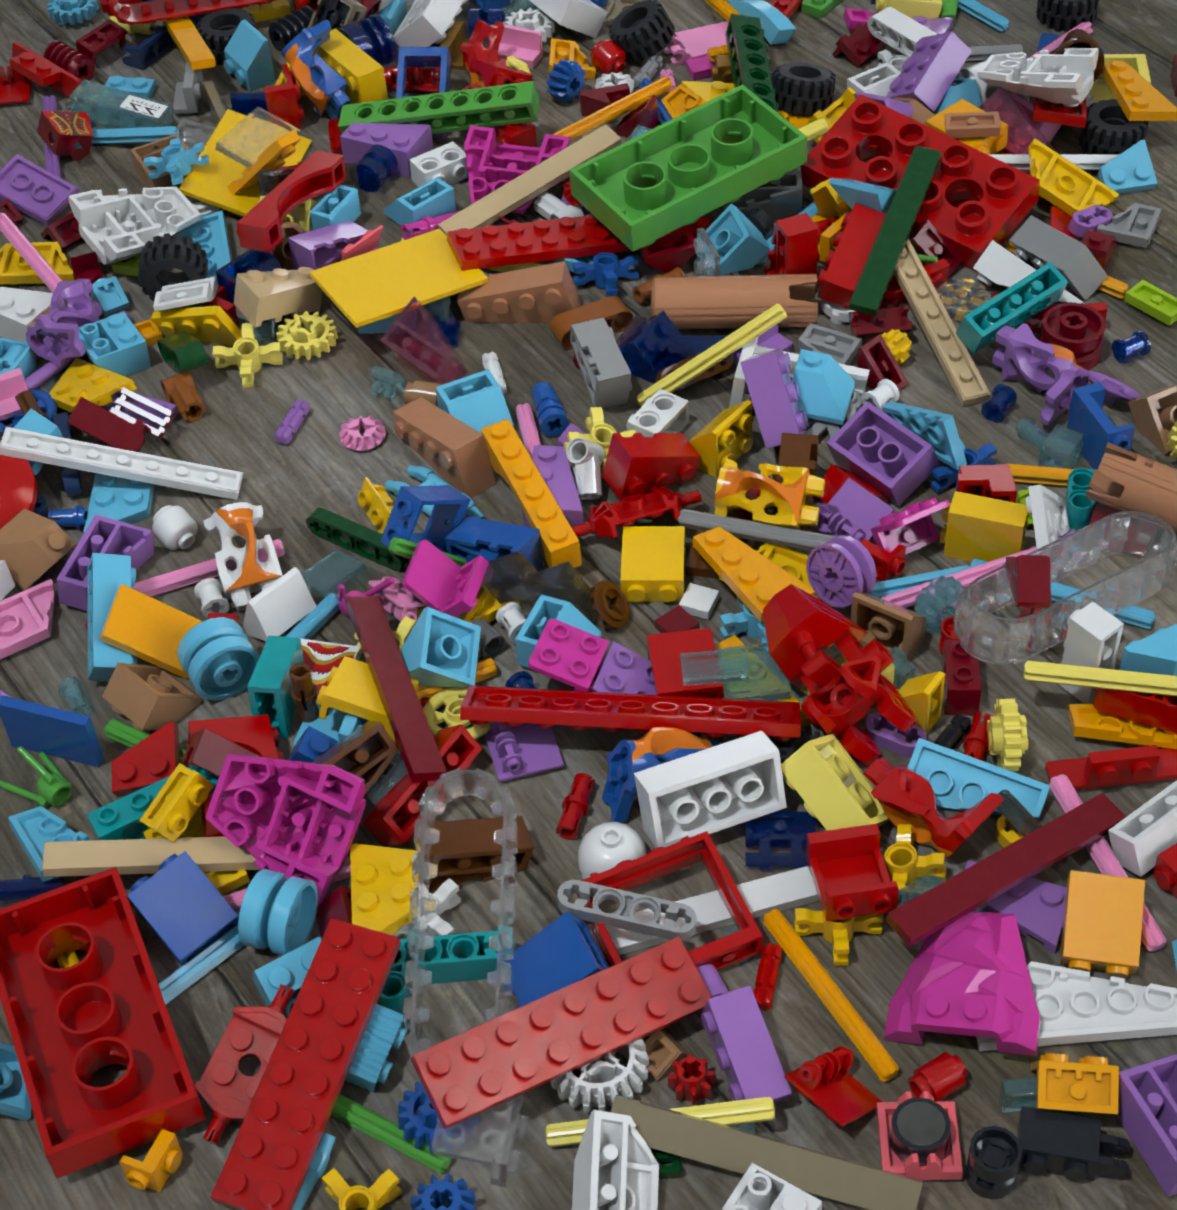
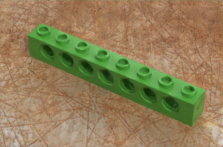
M534 81L348 104L342 105L338 128L342 134L351 123L431 125L432 134L469 130L470 125L494 127L535 122L538 119L540 97Z

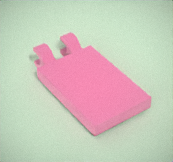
M725 21L675 32L672 40L666 45L663 52L665 54H678L677 57L670 58L673 66H680L688 59L706 56L709 48L718 46V49H720V46L727 45L725 33L728 22Z

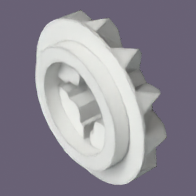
M611 71V74H602V77L596 79L595 89L627 83L631 94L634 90V80L628 74L623 75L622 72L613 73Z

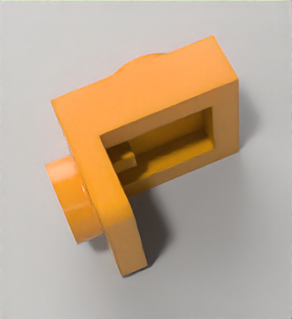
M162 1129L143 1162L123 1155L119 1164L129 1185L139 1190H145L147 1187L160 1192L170 1174L175 1173L179 1168L183 1152L176 1134Z

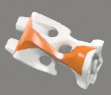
M247 502L233 503L221 507L210 518L203 520L205 529L209 533H219L222 550L215 553L217 569L225 598L227 600L232 599L238 612L246 610L247 602L252 599L251 593L263 591L283 576L270 534L265 535L260 540L256 539L254 527L263 518L262 505L255 506ZM236 536L243 537L246 540L245 547H235L232 544V539ZM259 549L266 550L268 555L266 562L259 561ZM228 559L235 561L237 569L233 571L228 570L226 561Z

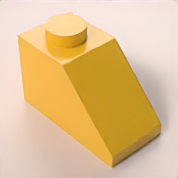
M941 671L910 678L900 690L897 689L916 714L918 719L916 725L923 728L926 735L941 717L946 675Z

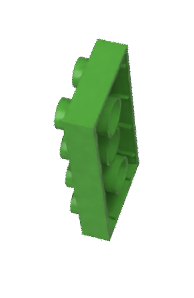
M741 85L570 169L571 192L575 199L629 249L635 251L652 245L658 238L684 225L695 223L699 217L727 203H733L739 200L742 195L769 181H776L782 178L785 173L807 162V136L747 87Z

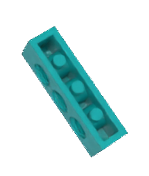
M1048 262L965 315L956 334L970 351L975 354L994 342L996 333L1004 325L1016 328L1058 301L1068 281L1051 262Z
M197 766L188 767L210 781L214 787L209 793H214L219 777ZM169 777L87 813L86 815L95 839H145L143 832L150 828L139 820Z

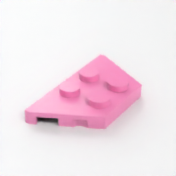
M52 579L0 601V660L51 637L56 592Z

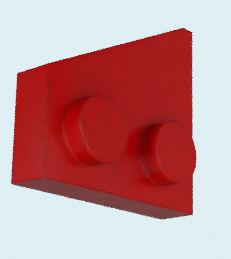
M174 721L167 723L111 761L112 793L116 797L129 795L171 776L180 763L179 727Z

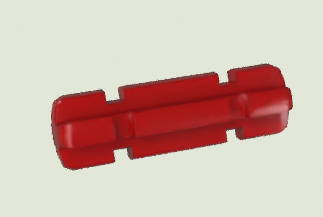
M330 119L328 121L331 153L342 155L340 140L342 134L338 128L339 119Z
M769 942L765 943L762 947L761 960L755 981L756 986L753 991L759 1009L768 1011L772 1007L773 993L779 971L778 967L782 956L781 946Z

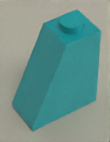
M269 635L247 685L252 716L269 715L271 728H277L278 738H288L296 705L291 696L293 685L289 676V670L296 664H304L301 639Z

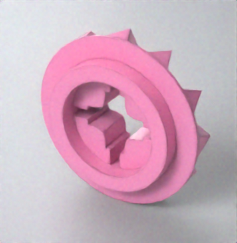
M360 415L358 419L349 418L348 423L341 424L339 436L341 443L351 450L365 451L381 444L385 439L386 430L381 419H374L372 415L363 418ZM365 429L364 436H361L359 430Z

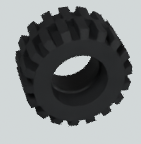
M645 0L633 4L622 11L611 23L608 33L611 40L625 51V61L637 63L647 60L663 50L672 40L675 27L660 2L657 0Z
M1038 0L1036 16L1039 22L1045 24L1048 28L1069 32L1082 22L1087 23L1089 21L1092 24L1097 18L1099 0Z
M237 8L223 9L208 13L199 20L196 29L215 57L216 65H224L226 60L224 49L242 20L246 19L257 29L255 18L252 17L251 13L242 9L238 10Z
M788 63L776 67L773 73L772 85L776 88L775 100L779 103V109L796 115H813L818 110L823 112L833 103L836 75L822 66L810 63Z
M1101 100L1086 108L1087 120L1085 128L1081 127L1079 145L1082 146L1083 152L1087 154H1121L1140 140L1146 139L1149 121H1129L1117 100Z
M170 233L164 234V237L158 235L153 237V242L148 241L145 244V248L141 250L138 283L139 287H142V292L145 295H149V299L153 302L156 292L161 291L162 286L207 278V254L205 250H201V245L198 242L193 243V239L188 236L183 238L182 234L177 233L176 236H171ZM175 268L181 270L182 272L175 273L166 271L164 269Z

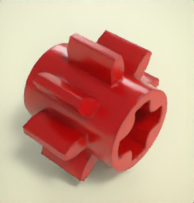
M688 1054L687 1058L682 1059L680 1062H672L674 1074L668 1075V1087L676 1088L675 1095L677 1101L684 1099L691 1102L692 1105H696V1101L700 1100L703 1096L711 1097L710 1085L715 1083V1071H707L706 1058L700 1060Z

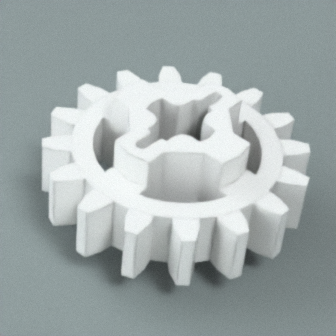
M528 8L527 11L519 9L517 13L511 12V17L506 16L503 22L506 25L539 31L542 33L543 42H546L547 37H552V32H555L553 19L546 13H541L540 9L534 11L531 8Z

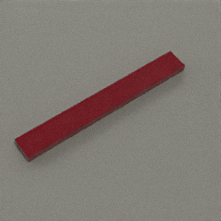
M379 596L347 597V610L411 782L445 780L447 773Z
M1102 792L889 912L886 921L907 946L911 947L1109 833V829L1126 818V816Z

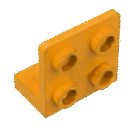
M1045 1053V1055H1040V1060L1031 1062L1030 1071H1037V1109L1118 1114L1119 1066L1108 1065V1058L1084 1056V1058H1079V1063L1069 1062V1055Z

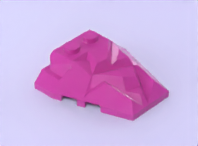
M470 125L464 146L471 204L567 148L570 144V137L545 134L541 148L502 144L496 141L495 128ZM535 198L510 213L523 214Z
M230 753L226 755L205 818L237 848L242 845L256 858L253 863L259 869L267 868L284 873L287 879L295 876L314 881L318 889L319 906L328 893L334 876L341 871L347 859L366 806V800L363 798L366 791L365 780L334 765Z
M972 911L926 937L890 1001L884 1033L885 1041L923 1044L924 1031L995 1038L998 1052L1036 1056L1041 1020L1015 914Z

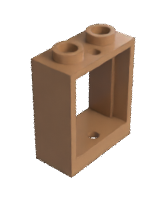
M177 133L130 149L135 171L148 188L177 186L179 189L182 183L172 184V177L169 172L162 173L158 178L150 180L149 169L155 168V166L145 167L143 164L146 157H162L161 151L170 145V139L179 137ZM182 141L181 144L183 145L184 150H188L189 148Z

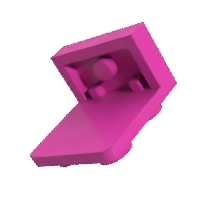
M936 497L923 502L919 501L905 507L903 511L894 512L879 518L880 525L870 530L877 546L890 553L899 544H902L906 547V555L940 540L931 514L950 505L948 500L938 502Z
M424 539L418 543L402 584L430 608L457 617L462 613H469L477 603L476 595L486 580L485 572L489 562L479 555L460 567L432 543Z
M549 619L532 652L528 667L531 670L575 687L574 691L594 692L591 689L605 660L604 656L610 641L557 619Z

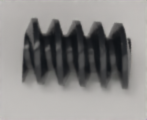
M302 6L299 10H295L284 18L272 22L269 25L268 31L273 46L282 52L292 39L301 33L304 28H308L315 11L308 6Z

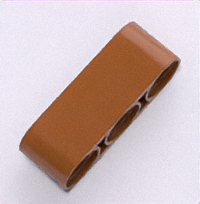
M609 296L556 315L551 320L549 328L562 347L573 349L570 342L571 325L604 317L608 327H611L614 334L631 326L633 314L618 296Z

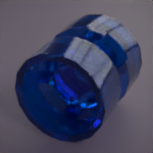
M470 8L468 13L469 39L478 19L485 21L488 25H493L496 21L503 23L505 21L504 9L490 8L488 12H485L483 8Z
M379 144L373 145L352 168L351 174L355 184L364 191L376 192L396 170L398 165L397 159L389 148Z

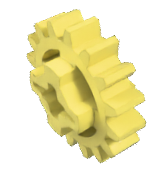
M305 311L303 315L293 314L294 319H284L285 325H279V332H276L277 340L281 345V351H285L287 357L295 354V359L297 360L301 356H306L307 360H310L311 356L315 355L319 358L322 351L329 353L330 346H336V339H338L334 320H329L327 314L319 317V312H315L313 315H309L308 311Z
M1015 698L996 699V704H994L995 714L990 717V720H987L989 753L997 757L998 767L1017 772L1019 767H1021L1020 757H1022V754H1025V750H1028L1026 717L1018 713V704L1015 703Z

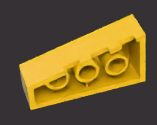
M337 29L331 30L329 33L330 39L318 46L312 55L318 54L334 71L344 77L347 83L344 92L351 99L350 104L387 100L388 93L384 68Z

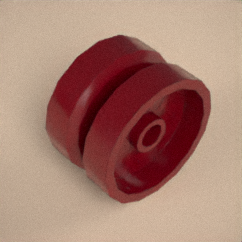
M1073 302L1058 304L1049 308L1044 313L1039 341L1062 346L1072 351L1076 364L1086 370H1090L1100 361L1106 322L1101 313L1088 305Z

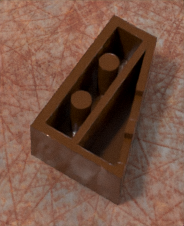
M782 433L778 466L805 467L809 469L810 475L816 476L818 435ZM773 475V480L780 484L783 482V478L780 475ZM806 495L805 505L813 506L814 496ZM773 506V509H768L767 514H777L778 508ZM800 525V530L810 532V526Z
M368 721L312 763L334 765L364 779L365 795L371 785H374L399 749L381 722Z
M500 816L497 818L423 823L415 850L419 852L422 858L424 891L431 892L437 890L449 878L459 886V889H462V882L482 877L483 882L524 871L528 866L534 845L522 816Z

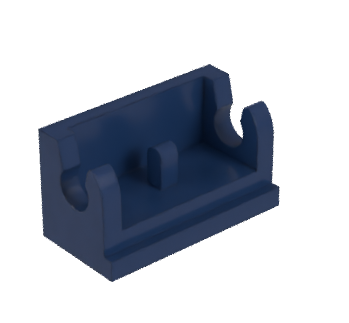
M152 25L149 27V30L155 32L135 48L128 45L124 46L122 51L128 52L130 56L122 58L123 64L143 71L173 48L171 35L166 26Z

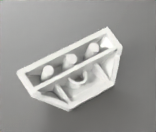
M599 1110L591 1112L574 1160L572 1210H658L659 1164L643 1137L636 1130V1124L631 1116Z

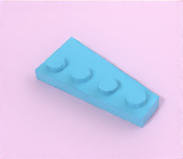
M223 211L203 216L201 220L177 232V234H182L183 238L187 236L192 238L193 243L198 242L201 245V250H205L208 259L207 278L215 277L218 287H224L236 282L227 223Z
M893 401L882 406V411L931 444L937 459L956 470H959V466L967 465L964 455L965 446L959 438L953 415Z
M921 738L917 741L908 768L926 778L932 785L935 793L936 807L940 809L966 811L992 792L1000 794L1005 800L991 815L1002 816L1006 813H1015L1025 819L1038 820L1050 789V785Z

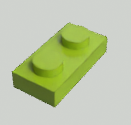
M1145 280L1140 281L1125 293V302L1169 326L1177 321V298Z

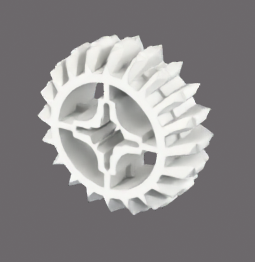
M643 1039L635 1041L577 1068L581 1070L579 1078L572 1072H569L551 1080V1087H553V1090H557L561 1101L569 1099V1105L572 1109L582 1104L583 1111L586 1114L591 1111L592 1107L598 1108L599 1111H605L607 1106L613 1105L615 1095L633 1099V1093L641 1094L643 1082H646L648 1079L649 1055L646 1052V1045ZM617 1051L628 1061L626 1067L620 1065L619 1060L615 1058Z

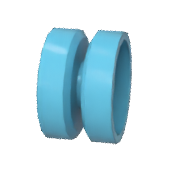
M225 617L210 618L194 626L182 638L177 650L179 663L184 672L189 676L196 692L203 698L214 701L228 699L244 691L259 660V654L248 641L242 627L235 620Z
M262 869L256 873L244 895L239 913L238 932L242 944L258 949H266L269 946L273 953L285 955L306 944L317 914L318 889L315 882L295 876L287 879L284 873L269 869Z

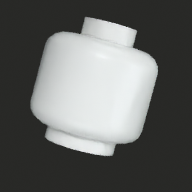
M168 505L158 510L154 515L152 530L166 548L170 550L186 549L195 542L198 525L183 507Z

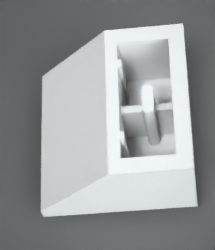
M887 62L848 78L847 88L851 87L855 92L861 91L886 97L890 90V84L898 78L901 72Z
M751 1163L722 1210H822V1201Z

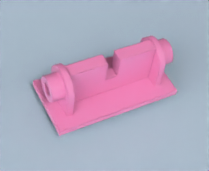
M386 576L382 580L369 581L368 584L375 587L389 578L395 579L394 584L374 596H379L382 607L389 613H393V616L400 622L405 616L417 620L418 607L427 606L400 583V580L395 577Z

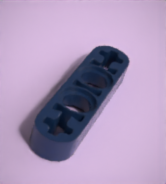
M68 412L53 415L54 424L58 426L63 437L74 440L72 426L66 423L69 418ZM61 467L67 497L83 494L79 470Z

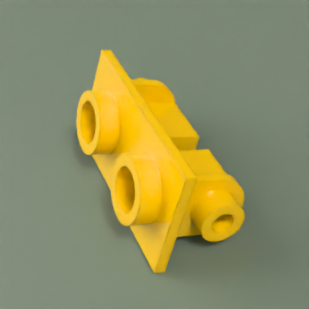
M365 477L362 488L358 493V503L377 531L383 534L393 509V501L382 485L372 484L368 477Z

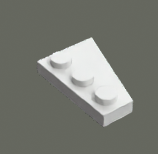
M1041 484L1029 486L1026 508L1029 515H1032L1036 546L1037 549L1049 547L1052 545L1051 542L1058 540L1057 537L1063 536L1070 530L1066 500Z

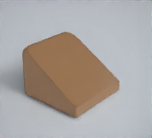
M663 1029L651 1034L644 1042L646 1052L649 1055L648 1072L659 1082L673 1072V1061L680 1062L690 1054L668 1031Z

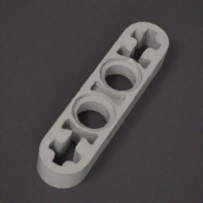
M580 880L565 881L560 885L557 892L559 910L563 914L569 911L581 920L668 940L680 937L681 941H686L696 931L697 916L695 911L690 906L682 903ZM573 893L579 894V899H576L575 903L568 902V898H571ZM590 896L593 897V908H588ZM604 900H613L618 903L619 908L613 913H605L599 909V904ZM640 908H649L655 915L649 921H640L634 916V913ZM661 912L666 913L664 925L660 924ZM678 917L685 919L682 928L675 927Z

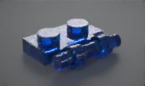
M776 811L746 821L745 847H759V853H745V866L759 867V870H770V867H791V870L805 866L809 867L806 858L807 853H802V848H807V833L815 832V818L808 812ZM770 848H791V853H770Z

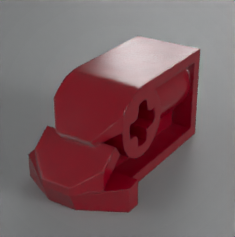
M79 397L66 422L114 448L139 452L146 441L142 420L137 418L135 423L132 424L83 397Z

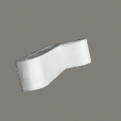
M892 7L885 8L871 16L867 21L869 31L874 37L909 58L913 54L914 46L919 39L937 34Z

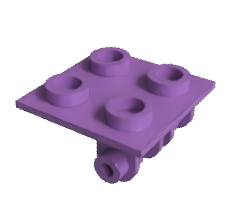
M848 478L828 504L817 503L814 506L820 509L817 526L812 527L826 535L850 536L860 542L864 539L870 541L873 537L870 529L880 525L879 518L891 514L895 510Z
M613 641L591 690L594 692L656 695L651 662Z
M491 721V730L485 734V738L499 782L564 767L552 728H540L532 723H523L520 726L511 727L503 725V722Z

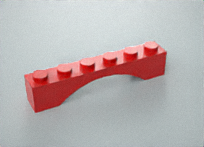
M315 151L237 222L236 231L239 235L240 247L270 252L282 241L281 224L292 209L310 198L334 191L346 180L344 155Z

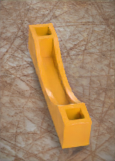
M509 419L481 428V434L484 436L489 459L495 472L500 474L510 486L524 511L530 527L540 529L542 556L552 574L555 576L581 566L582 558L579 540Z

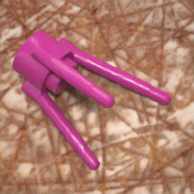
M389 578L364 593L351 591L345 594L344 584H339L338 594H336L335 598L339 601L341 613L350 617L346 607L347 597L373 596L394 584L395 579Z

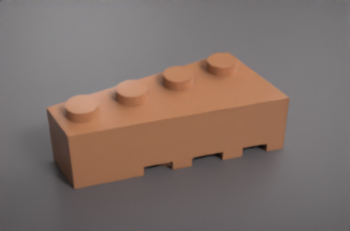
M565 261L487 275L488 283L459 292L457 299L466 322L550 324L556 315L581 306Z
M422 397L393 411L395 419L394 430L397 436L403 439L455 489L473 498L496 485L483 434Z

